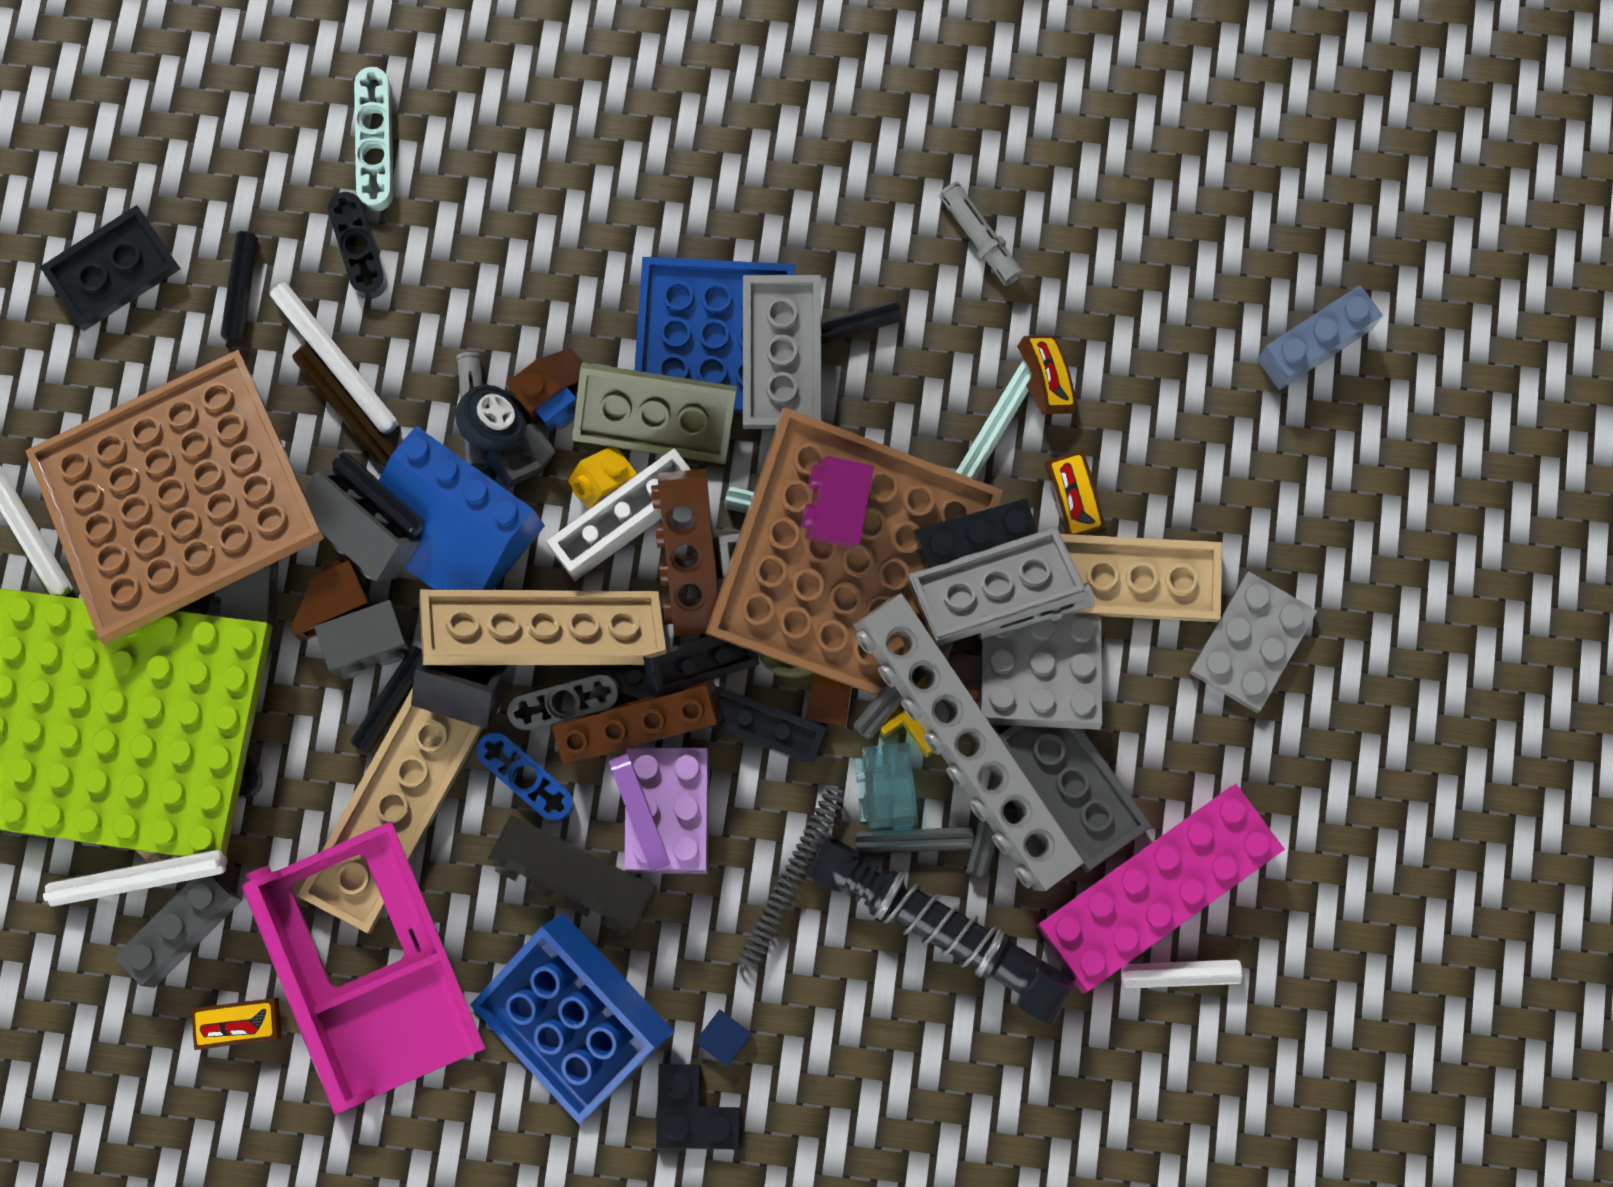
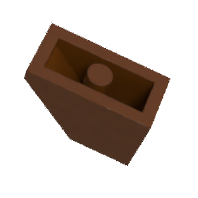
M569 348L536 359L505 384L509 393L519 402L524 413L536 425L540 422L536 412L538 408L566 387L573 395L577 393L582 360Z
M343 560L332 561L321 568V573L312 576L291 626L294 636L300 641L304 642L317 636L314 627L316 625L373 606L360 574L350 560L343 562Z

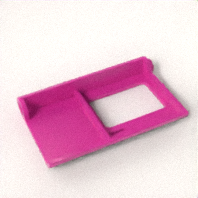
M392 821L280 870L272 872L270 866H265L246 875L248 882L241 887L334 1115L485 1049ZM362 855L369 865L403 948L404 955L401 960L337 987L330 982L293 887L301 879L354 856Z

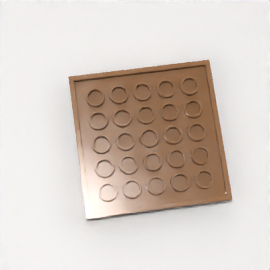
M239 350L231 352L25 450L97 637L104 645L324 539L245 359Z
M785 407L782 409L705 634L878 696L887 685L878 671L881 665L873 653L868 654L862 649L855 636L858 631L853 624L890 598L902 593L930 634L908 583V574L924 570L913 530L997 507L1004 490ZM826 456L874 466L860 545L851 549L804 539L806 528L801 527L802 514L805 505L811 504L813 489L808 486L810 472L813 465H818L819 460ZM892 634L889 639V647L894 654L901 655L904 651V642L899 636ZM954 642L943 653L947 661ZM926 674L916 687L920 689L925 687L927 683Z

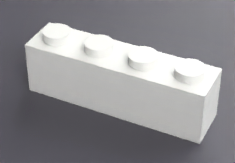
M675 448L546 541L554 556L574 582L662 519L661 509H653L651 485H658L659 473L691 470Z

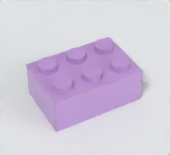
M627 748V753L671 864L651 872L625 807L624 870L628 874H708L710 761L708 748Z

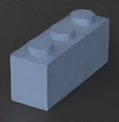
M1358 285L1266 345L1257 361L1280 391L1373 330L1383 314L1363 287Z

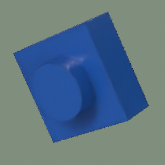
M567 387L536 410L540 422L549 433L555 428L563 429L574 421L577 399Z

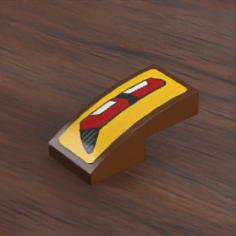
M1023 336L1017 348L1033 374L1026 386L1041 413L1073 414L1076 410L1073 382L1065 357L1055 336Z
M1080 450L1046 461L1045 468L1057 500L1056 508L1065 534L1088 535L1104 530L1106 527L1100 502L1084 451Z
M279 998L191 1009L194 1050L282 1039Z

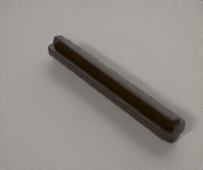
M301 346L292 355L293 361L382 468H385L396 448L376 428L311 346Z

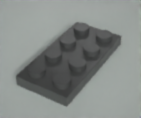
M1012 726L999 735V738L1083 860L1084 863L1080 866L1085 873L1152 827L1082 729Z

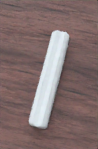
M1239 960L1126 964L1121 968V981L1125 988L1239 984L1242 982L1243 977L1242 965Z

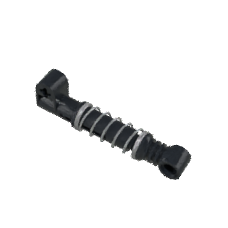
M825 837L807 870V874L814 881L837 892H842L845 887L848 889L846 893L848 896L851 897L852 893L857 894L855 897L857 901L864 898V905L868 906L870 914L875 916V918H879V920H882L884 917V923L890 922L894 916H897L895 923L903 927L904 935L911 931L922 938L923 946L930 942L941 948L942 957L951 954L960 959V966L962 968L970 965L975 968L974 973L984 980L993 978L1002 985L1009 987L1019 993L1017 1005L1023 1011L1046 1024L1052 1025L1074 988V978L1030 954L1025 949L1016 946L1011 942L1010 936L1005 934V932H1001V930H997V927L988 930L978 924V916L969 919L959 913L958 905L950 908L939 902V894L931 897L920 891V883L907 890L904 884L905 875L895 870L889 872L882 870L880 874L877 872L879 867L875 864L870 868L868 867L870 863L868 860L865 859L863 863L859 862L861 855L854 848L836 838Z

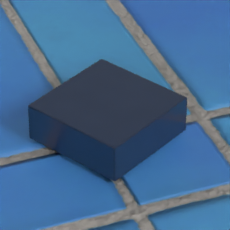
M719 1009L695 1043L728 1067L752 1033Z

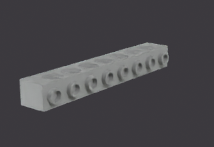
M902 593L890 598L853 625L858 631L855 634L858 643L866 653H873L881 665L878 671L883 680L891 688L895 686L904 699L901 701V705L906 714L913 721L918 720L926 731L924 739L929 748L935 754H941L949 765L946 771L950 779L957 787H964L972 799L969 805L973 813L982 822L987 821L995 834L992 835L993 842L1004 855H1010L1017 866L1014 871L1020 882L1026 888H1032L1033 891H1047L1083 864V860ZM892 634L899 636L904 642V651L901 655L894 654L889 647V639ZM915 668L923 670L926 674L927 683L923 689L916 687L912 681V673ZM939 701L945 703L949 709V718L945 723L938 720L935 715V706ZM961 735L967 736L972 743V749L968 756H964L958 749V740ZM985 768H988L994 775V784L989 790L981 783V773ZM1009 801L1015 805L1017 810V816L1012 823H1009L1003 814L1004 806ZM1031 835H1034L1039 842V850L1035 856H1031L1026 848V842Z

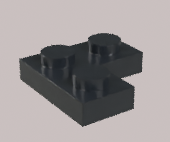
M659 1064L656 1148L739 1150L740 1107L699 1106L700 1065Z

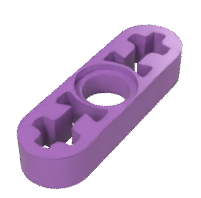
M628 753L610 760L609 765L651 872L671 864Z

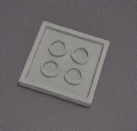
M1065 614L1062 615L1061 620L1055 622L1048 619L981 640L980 710L990 725L1101 730V615Z

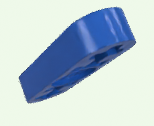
M490 733L479 741L477 745L479 761L544 819L557 823L566 820L571 815L574 808V800L569 791L510 739L500 733ZM501 742L504 743L502 752L512 761L516 754L521 757L509 766L506 775L500 773L507 767L499 759L487 760L490 755L487 747L491 743L495 746L500 745ZM522 767L533 768L537 775L534 785L527 789L517 787L514 781L515 773ZM545 780L550 782V785L544 788L549 794L555 798L560 794L564 795L561 801L564 809L560 813L557 810H552L550 813L546 812L549 804L539 794L535 801L530 799L531 796L541 790Z

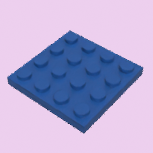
M642 257L634 370L737 386L733 413L743 414V275H795V264Z

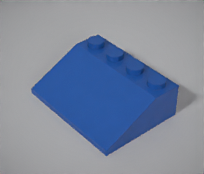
M418 426L413 428L394 451L379 478V481L424 519V529L416 536L421 542L405 569L433 590H494L545 527L534 509Z
M564 913L541 926L470 1004L475 1012L579 1125L605 1102L675 1032Z

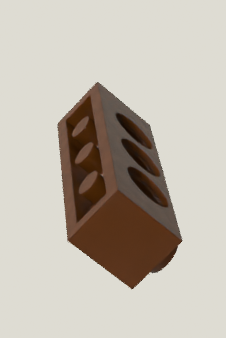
M705 468L659 473L658 485H651L653 509H661L662 524H655L657 548L665 547L666 562L659 563L661 586H669L670 600L663 601L665 624H673L674 636L705 634L719 595L707 471ZM678 506H686L692 510L694 515L687 522H678L672 517L671 512ZM682 545H690L696 549L697 555L692 560L685 561L678 558L675 551ZM685 584H695L701 589V593L696 598L688 599L683 597L679 590Z
M710 680L660 697L651 696L613 706L603 711L561 721L552 726L562 764L566 765L713 726L723 720L724 715L714 680Z

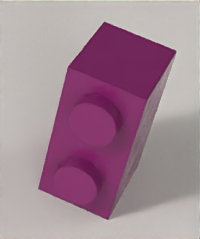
M826 456L819 460L818 465H813L808 483L809 488L813 489L811 504L805 505L801 520V527L806 528L804 539L850 549L860 545L874 466Z

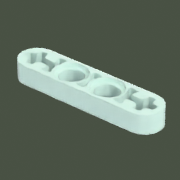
M367 67L357 74L354 82L356 191L363 206L370 211L377 212L389 207L394 195L392 89L388 77L383 70L378 67ZM371 80H377L379 84L375 88L377 102H371V96L367 89L371 85ZM378 113L384 117L383 123L379 128L372 130L364 127V120L368 115ZM377 148L384 151V158L380 163L369 165L364 161L365 154L370 149ZM370 175L377 176V183L381 191H383L377 194V199H371L368 193L373 190V180Z

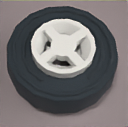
M483 384L471 388L459 400L455 412L456 425L462 436L471 445L485 452L499 453L509 450L522 437L526 425L525 414L519 402L509 392L493 385Z

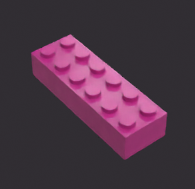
M1235 783L1040 922L1035 928L1068 975L1075 979L1074 983L1083 994L1100 984L1285 849Z

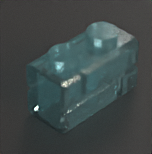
M910 743L861 748V758L854 759L856 783L864 782L866 798H858L860 822H868L869 831L917 827L918 816Z

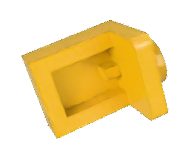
M608 447L581 460L569 477L568 482L576 497L581 499L590 510L604 496L616 491L638 474L617 447Z
M899 706L880 728V734L885 739L904 726L926 758L934 753L924 739L926 731L918 720L913 721L906 714L902 706Z

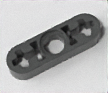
M603 671L526 691L510 702L508 717L515 727L521 730H531L603 711L612 707L619 700L622 686L614 674ZM598 681H601L603 687L610 686L611 693L606 696V701L603 700L601 695L592 696L585 700L583 693L595 689L598 686ZM566 690L574 696L575 706L573 710L562 711L556 706L555 695L558 691ZM524 701H526L528 707L540 705L545 701L546 709L537 711L531 716V720H529L527 715L519 713V709L524 706Z

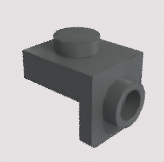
M531 423L525 426L522 437L509 450L499 453L488 452L485 460L504 485L509 488L540 474L554 455L555 450L535 423Z

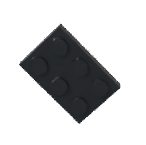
M138 205L40 266V269L83 331L181 270Z

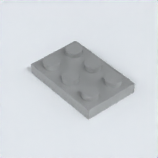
M1248 571L1190 669L1189 674L1258 713L1261 711L1317 610Z

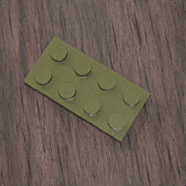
M582 362L572 441L662 455L675 448L682 458L726 464L737 386Z

